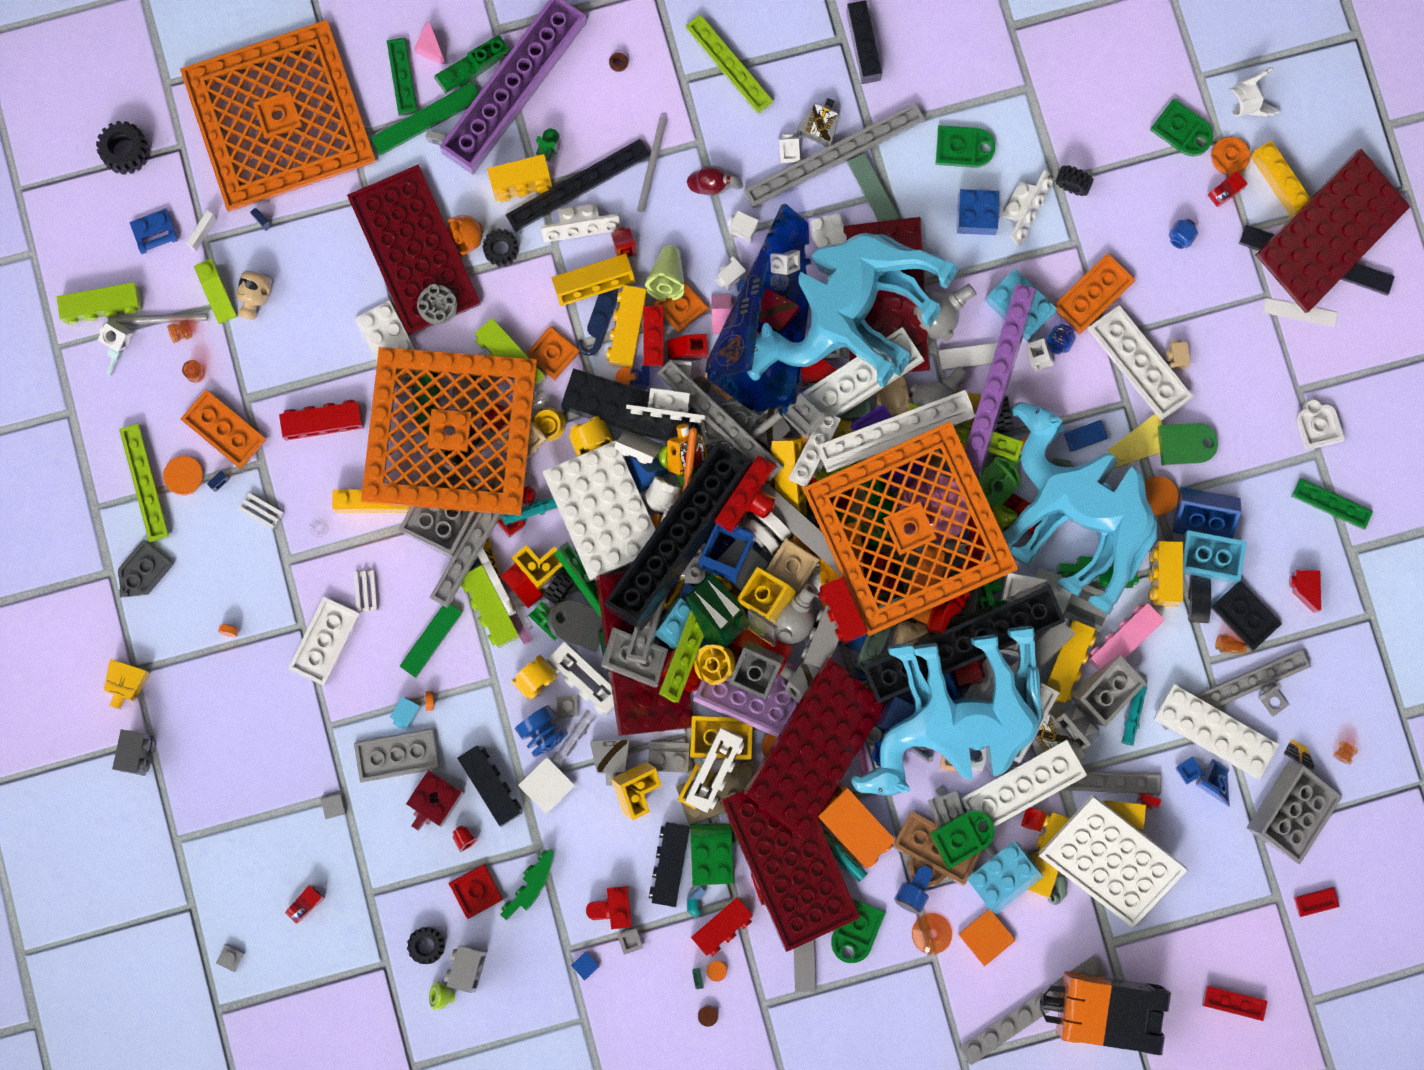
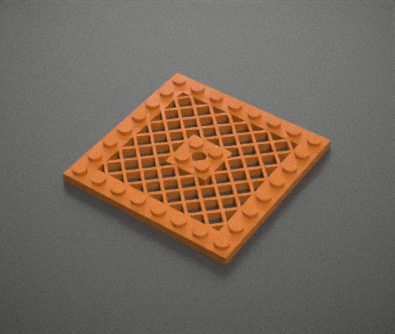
M328 20L180 68L228 212L377 163ZM301 51V53H300L299 56L293 54V53H296V52ZM307 51L315 54L311 62L304 59ZM283 57L282 60H281V62H278V61L275 60V59H278V58ZM289 57L296 60L293 68L285 65ZM319 57L323 67L316 64ZM301 62L309 66L305 74L297 70ZM264 63L262 68L257 66ZM270 63L278 66L274 74L266 71ZM313 68L321 71L317 79L309 76ZM246 69L244 74L239 73V71ZM252 69L260 72L256 80L248 77ZM282 69L290 72L286 80L279 77ZM295 74L302 77L299 86L291 82ZM325 74L329 85L324 82H321ZM233 75L241 78L238 86L230 83ZM264 75L272 78L268 86L260 83ZM227 76L225 81L220 78ZM276 80L284 84L280 92L273 89ZM307 80L315 83L311 91L303 88ZM215 81L222 84L219 93L211 89ZM246 81L253 84L250 92L242 89ZM288 86L296 89L293 97L290 91L286 92ZM319 86L327 89L323 97L315 94ZM227 87L235 90L231 98L223 95ZM258 87L265 89L262 98L254 95ZM270 92L275 94V96L267 98ZM300 92L309 95L305 103L297 100ZM331 92L335 102L328 100ZM209 93L216 96L213 104ZM239 93L247 96L243 104L235 101ZM312 98L321 101L317 109L309 106ZM221 99L229 102L225 110L217 107ZM251 99L257 100V102L253 103L255 110L248 107ZM325 103L333 106L330 114L321 111ZM295 104H297V105H299V106L302 107V109H301L299 115H298V112H297V109H296ZM233 105L241 108L237 116L229 113ZM337 109H338V112H339V115H340L341 120H339V119L333 117V116L335 115ZM245 110L253 113L249 122L242 119ZM306 110L314 112L311 121L303 118ZM215 111H217V112H219V113L222 114V116H221L219 122H218V119H217V116H216ZM277 111L283 113V117L279 120L273 119V114ZM319 115L327 118L323 126L315 123ZM226 117L234 119L231 128L223 125ZM257 117L261 127L254 124ZM331 121L339 124L335 132L327 129ZM239 122L247 125L243 134L235 130ZM301 122L308 124L305 132L299 131V129L303 128ZM313 127L321 130L317 139L309 135ZM343 127L347 138L340 135V132ZM251 128L259 131L255 139L247 136ZM221 129L228 131L225 139ZM289 133L286 139L280 137L281 135ZM294 133L302 136L298 145L290 141ZM325 133L333 136L329 144L321 141ZM233 134L240 137L237 145L229 143ZM263 135L265 140L270 139L268 145L259 142ZM337 138L345 142L341 150L333 147ZM306 139L314 142L311 150L303 147ZM245 140L253 143L249 151L241 148ZM275 140L283 142L280 151L272 148ZM257 145L265 149L261 157L253 154ZM288 145L296 148L292 157L284 153ZM318 145L327 148L323 156L315 153ZM227 146L234 149L231 157ZM331 150L337 153V154L328 156ZM269 151L277 154L273 163L266 160ZM300 151L308 154L304 162L296 159ZM238 152L246 155L243 163L235 160ZM282 157L290 160L286 169L278 166ZM312 157H315V158L319 159V160L310 162V160L312 159ZM251 158L259 161L255 169L247 166ZM263 163L271 166L267 175L259 172ZM294 163L300 165L298 167L292 168ZM233 164L240 167L237 174L235 172ZM275 169L281 171L280 173L273 175ZM244 170L252 172L249 181L241 178ZM257 175L262 177V179L254 181Z
M379 347L361 502L522 516L537 359ZM411 371H419L421 373L415 377ZM408 373L412 380L403 385L399 378ZM431 373H441V374H440L439 376H437L436 378H434ZM427 374L432 381L423 387L419 380ZM450 374H457L460 376L454 380V378ZM447 376L452 383L443 388L439 381ZM470 376H481V377L478 378L476 381H474ZM490 377L500 378V379L494 383V382L490 379ZM467 378L472 384L463 390L458 383ZM486 379L491 386L483 392L478 385ZM506 380L511 388L503 393L498 386ZM396 382L401 387L397 392H395ZM416 383L421 390L413 396L408 389ZM436 384L441 391L432 397L428 390ZM456 386L461 393L452 399L447 392ZM476 388L480 395L472 401L467 393ZM495 389L500 396L492 402L487 395ZM406 392L410 399L401 404L397 397ZM513 392V401L511 403L507 396ZM425 393L430 400L421 406L416 399ZM445 395L450 402L441 408L436 401ZM465 397L469 404L461 409L456 402ZM484 398L490 405L481 411L476 404ZM504 399L509 407L500 412L496 405ZM395 401L399 408L392 412L393 403ZM414 402L419 409L410 415L405 408ZM434 404L438 409H432L430 416L425 410ZM453 405L458 411H451L447 409H449ZM472 407L478 412L473 418L472 413L467 412ZM493 408L498 416L490 421L485 414ZM403 411L408 418L399 424L394 417ZM511 411V420L509 422L505 415ZM423 412L428 419L419 425L415 418ZM482 417L487 425L479 430L474 423ZM502 419L507 426L499 432L494 424ZM391 420L397 425L392 431H390ZM412 421L417 428L408 434L403 427ZM430 424L428 436L423 429ZM452 426L455 428V433L448 436L444 433L445 428ZM471 427L477 432L472 437H470ZM491 427L496 435L488 441L483 433ZM401 430L406 437L397 443L392 436ZM507 431H509V439H508V442H507V440L502 436V435H504ZM421 432L425 439L417 445L412 438ZM480 436L485 444L476 449L472 442ZM500 438L505 445L497 451L492 446V443ZM390 439L395 446L388 451ZM410 441L415 447L406 454L401 446ZM428 443L427 448L432 451L426 455L421 448ZM470 446L474 453L465 458L461 452L468 453V447ZM489 447L494 454L486 460L481 455V452ZM399 449L404 456L395 463L390 455ZM507 450V458L505 461L501 454ZM419 451L424 458L415 464L410 457ZM442 451L453 452L446 457ZM439 453L443 460L435 466L430 458ZM458 454L463 459V462L455 467L450 460ZM479 456L483 463L475 469L470 461ZM498 457L503 465L494 470L490 463ZM388 458L393 465L386 470ZM408 460L412 467L404 473L399 466ZM427 461L432 469L423 474L419 467ZM447 463L453 470L444 476L438 469ZM467 464L472 472L464 478L459 470ZM487 466L492 474L483 479L478 472ZM397 469L401 476L393 482L388 474ZM505 469V478L503 480L499 473ZM416 470L421 475V478L412 483L408 476ZM437 472L441 479L433 485L427 478ZM456 473L461 481L453 487L448 479ZM476 475L481 482L472 488L467 481ZM496 476L501 484L493 490L488 485V482ZM385 478L389 481L390 484L384 483ZM405 479L410 485H400L399 483ZM423 481H426V483H427L430 487L419 486V485H420ZM444 482H445V483L448 485V487H449V488H438V487H439L440 485H442ZM465 484L470 490H462L459 488ZM485 485L490 492L478 490Z
M951 421L803 488L837 567L865 625L868 636L1019 570ZM941 449L943 454L934 451ZM928 455L926 463L917 461V459ZM932 455L943 458L939 468L929 465ZM945 461H947L952 473L942 470ZM910 463L907 472L898 469L899 467ZM914 463L924 466L920 477L910 473ZM927 468L937 471L934 482L924 479ZM891 471L888 480L879 477ZM895 471L905 475L902 485L891 482ZM941 473L951 476L947 487L937 483ZM908 477L919 480L915 490L905 487ZM954 478L961 492L951 489ZM873 479L870 489L861 486V484ZM877 480L887 483L883 494L873 490ZM922 481L932 485L929 495L918 492ZM890 485L900 488L897 499L887 495ZM935 487L946 490L942 500L932 497ZM854 488L851 497L841 494ZM858 488L868 491L865 502L855 499ZM903 490L914 493L910 504L900 500ZM949 491L959 495L956 505L945 502ZM872 493L882 497L878 507L868 504ZM917 495L927 498L924 509L921 502L914 504ZM836 496V498H835V500H834V503H833V505H832V502H831L830 498H833V497ZM839 497L850 500L846 510L836 507ZM962 497L969 510L959 507ZM885 498L895 502L892 512L881 509ZM930 500L941 503L937 514L927 510ZM853 501L863 505L860 515L849 512ZM898 503L908 506L895 513ZM944 505L954 508L951 519L940 515ZM866 507L877 510L873 521L863 517ZM835 510L845 513L842 522H840ZM957 510L968 514L964 524L954 521ZM880 512L889 515L883 518L886 525L876 522ZM926 514L936 517L932 527ZM848 515L858 518L854 529L844 525ZM971 516L977 529L967 525ZM939 518L949 522L946 532L935 529ZM861 520L871 523L868 534L858 531ZM913 523L916 526V531L913 534H906L904 531L906 524ZM952 523L963 527L959 537L949 534ZM875 525L885 528L881 539L871 536ZM844 529L853 532L850 541L848 540ZM966 529L976 532L973 543L962 539ZM888 531L891 535L894 544L885 541V537ZM934 532L944 535L940 546L931 543L937 539ZM856 533L866 537L863 547L852 544ZM979 534L985 547L976 544ZM947 537L957 540L954 551L944 548ZM869 539L880 542L876 552L866 549ZM961 542L971 545L968 556L957 553ZM883 543L893 547L890 557L879 554ZM925 545L922 554L912 551ZM929 545L939 549L935 559L925 556ZM852 547L861 550L858 560ZM974 547L985 551L981 561L971 558ZM896 549L900 556L906 553L903 563L893 559ZM942 550L952 554L949 565L938 561ZM864 552L875 555L871 566L861 563ZM987 553H989L991 559L984 562ZM910 554L920 557L916 568L906 564ZM955 556L966 559L963 569L952 566ZM878 557L888 560L884 571L874 567ZM923 559L934 562L930 573L920 569ZM969 560L979 564L966 570ZM891 562L901 565L898 576L888 573ZM937 564L947 567L944 578L933 574ZM860 565L869 568V572L866 578L862 572ZM905 567L915 571L911 581L901 578ZM950 569L960 572L947 579ZM873 570L883 574L879 584L869 581ZM918 572L929 576L925 586L914 583ZM886 575L896 579L893 590L882 586ZM932 577L941 580V582L928 587ZM899 581L910 584L906 595L896 591ZM868 584L878 587L875 596H873ZM913 586L923 589L910 595ZM881 589L891 592L888 603L877 599ZM894 594L904 597L891 604ZM877 603L885 605V607L879 609Z

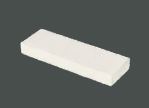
M997 343L939 350L941 371L953 370L957 367L968 368L991 365Z

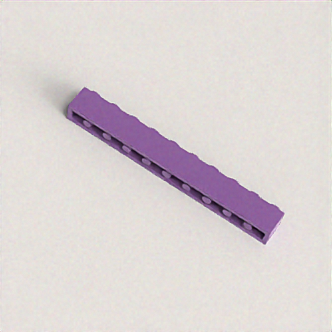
M1020 284L1015 285L965 448V453L979 481L1036 296L1035 288Z

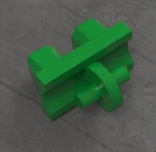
M552 128L546 129L543 132L542 138L537 136L536 139L538 144L536 155L544 154L547 162H550L553 153L558 155L560 150L557 146L560 138L557 130Z
M992 581L981 586L984 598L980 593V610L986 608L984 603L989 607L1001 601H994L993 594L1002 591L1000 581Z
M541 601L528 616L555 641L557 638L551 633L548 626V615L551 609ZM556 615V621L558 623L561 622L562 619Z

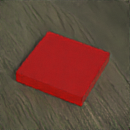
M485 864L448 883L467 919L504 900Z

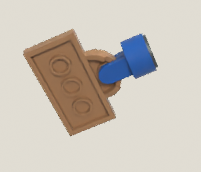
M910 811L892 847L909 856L907 865L912 882L911 884L902 883L894 900L903 909L919 914L929 899V896L924 892L926 887L941 883L945 877L965 886L967 878L973 871L982 851L953 868L947 869L929 832L936 829L935 823Z

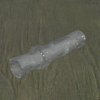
M586 709L577 724L573 725L574 728L552 758L555 762L563 766L580 739L588 733L587 730L597 716Z

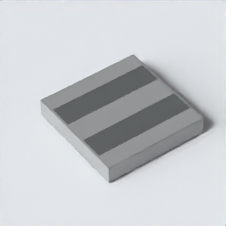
M1086 585L1082 588L1079 597L1071 594L1063 614L1064 618L1070 622L1075 620L1095 628L1096 633H1100L1107 614L1090 604L1088 599L1090 596L1100 595L1104 591Z

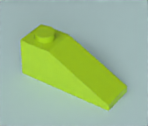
M212 258L194 265L200 284L218 324L236 318L237 315L217 265Z

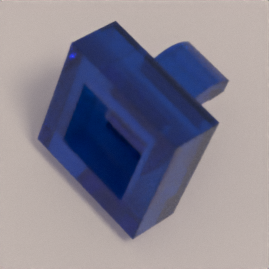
M641 366L639 370L632 369L630 374L637 375V380H630V384H638V389H647L649 386L650 366Z

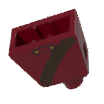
M766 288L756 319L763 324L768 323L772 329L782 333L800 311L801 307Z

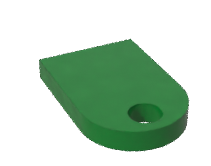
M1174 98L1150 129L1151 132L1176 150L1191 157L1204 154L1213 141L1211 126ZM1203 138L1206 141V146H1198L1196 139Z
M938 125L935 165L979 168L988 164L993 158L995 142L987 131L980 128ZM987 144L991 151L983 153L980 150V146Z
M1205 424L1158 426L1161 466L1199 464L1209 461L1217 452V436ZM1204 438H1208L1211 441L1210 448L1204 446Z
M970 810L929 832L946 868L951 869L989 846L994 837V825L986 814ZM984 820L987 826L984 831L980 832L978 830V823Z
M852 899L860 919L834 930L831 938V948L835 956L846 963H858L864 960L872 949L886 912ZM850 946L853 949V956L851 958L843 957L842 949L844 947Z

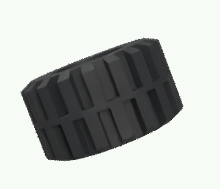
M116 121L115 125L110 123L108 124L109 128L106 129L104 127L102 129L103 134H99L97 137L100 141H96L98 148L96 150L107 168L112 169L117 174L120 172L122 175H126L127 171L133 174L135 169L138 171L142 169L140 165H145L147 163L145 158H149L150 155L148 153L150 146L142 131L133 123L130 125L128 121H124L123 124L121 121ZM122 140L133 141L132 148L127 154L123 156L114 155V148L117 143Z

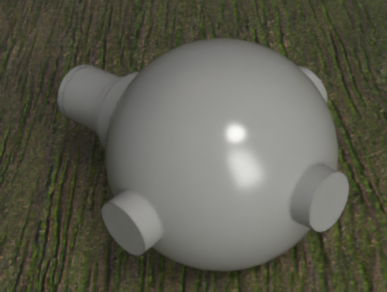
M969 283L960 290L952 291L948 295L943 292H928L926 290V295L930 299L940 303L941 312L931 327L924 325L922 312L918 307L914 308V315H917L918 320L921 322L920 327L927 330L928 338H943L944 341L950 340L954 336L953 331L959 322V310L964 308V304L977 295V293Z
M957 367L950 376L944 378L941 382L929 381L921 385L916 382L909 390L912 394L911 403L924 406L958 393V388L968 377L967 372L961 367Z
M808 583L800 593L795 594L793 599L780 613L775 626L767 622L768 630L774 639L786 644H795L803 641L810 635L815 622L814 613L811 608L812 600L818 592L814 585Z

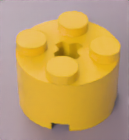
M599 416L591 418L583 425L576 424L570 428L569 440L577 457L614 441L605 421L600 420Z
M539 654L535 661L528 663L511 680V683L526 699L532 700L543 691L541 688L543 685H550L558 676L555 669Z

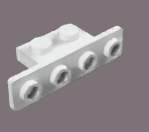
M1043 170L1036 186L1019 181L1002 214L1005 219L1017 222L1010 235L1016 245L1020 246L1027 237V232L1035 221L1036 214L1053 185L1054 178L1047 170Z
M597 203L559 209L560 223L541 226L544 243L613 232L615 229L621 228L619 215L599 216Z
M650 388L648 407L626 405V409H631V414L643 415V411L651 412L650 416L662 418V415L666 414L670 415V419L682 421V417L690 418L689 422L702 423V420H707L705 415L688 413L690 393Z
M825 411L822 413L826 418L811 433L789 476L790 481L803 487L808 486L811 478H815L818 472L821 473L823 471L824 465L816 446L832 440L841 420Z

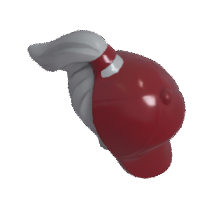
M704 166L687 178L689 189L697 194L720 195L731 186L735 190L743 188V184L738 176H730L721 167Z

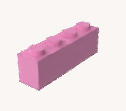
M1148 603L1144 606L1139 604L1132 611L1134 616L1130 620L1125 618L1118 625L1120 629L1115 634L1111 632L1105 637L1104 641L1106 643L1101 648L1097 645L1089 653L1092 657L1088 661L1099 670L1118 655L1125 659L1164 619Z

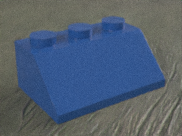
M1181 487L1172 532L1184 534L1189 530L1233 539L1242 512L1241 498Z

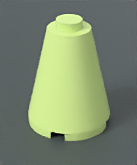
M673 245L662 248L646 280L645 287H647V292L655 299L666 301V298H672L673 301L681 298L684 294L685 286L681 252Z

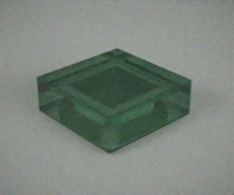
M700 968L693 969L695 989L704 988Z

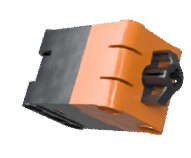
M1064 971L1062 986L1050 984L1042 993L1040 1011L1046 1022L1057 1024L1055 1033L1063 1041L1162 1055L1165 1040L1162 1025L1164 1012H1169L1171 992L1164 986L1157 984H1144ZM1049 991L1061 992V997L1047 996L1046 994ZM1043 1010L1056 1011L1059 1013L1058 1017L1045 1015Z

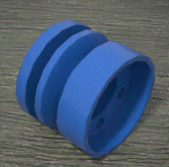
M549 705L537 710L514 728L522 740L529 737L532 738L527 745L528 749L536 745L538 746L531 752L534 758L554 749L569 734L566 729L557 733L563 724L561 722L554 725L551 724L556 718V714Z

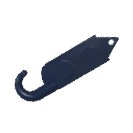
M616 289L598 295L587 325V331L589 335L595 338L593 347L587 350L583 348L582 340H578V349L582 354L591 356L600 350L617 305L618 296Z

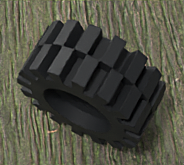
M1063 165L1055 182L1064 191H1069V193H1074L1077 196H1087L1094 179L1091 175H1088L1089 173L1083 172L1082 169L1079 170L1074 166L1072 168L1070 165Z
M498 229L496 232L492 230L491 234H487L486 239L483 240L482 248L484 255L492 265L496 264L497 267L503 265L505 267L507 263L512 264L513 259L516 260L519 253L517 239L511 232L508 233V230L504 229V231H501V229ZM504 241L507 243L508 250L505 254L499 255L493 251V246L496 242Z
M1008 395L1005 396L998 418V433L1014 431Z
M564 567L553 578L543 596L553 604L562 601L575 583Z
M430 927L416 929L411 933L407 941L409 956L419 964H432L438 961L441 955H443L445 948L442 934ZM422 938H430L434 943L433 950L428 954L421 953L418 948V943Z

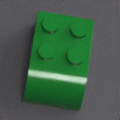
M690 824L692 885L733 884L731 824Z

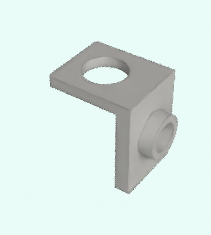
M1280 683L1275 686L1272 684L1261 690L1263 694L1258 697L1272 717L1289 706L1278 691L1282 687ZM1272 697L1280 700L1279 708L1273 709L1270 707L1269 700Z

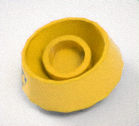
M554 407L540 409L533 419V422L548 438L547 441H554L560 438L566 428V420L563 413Z

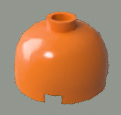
M463 214L448 219L451 226H448L447 229L455 247L458 246L461 250L458 252L460 255L471 253L480 246L482 233L484 232L481 223L477 222L473 217Z

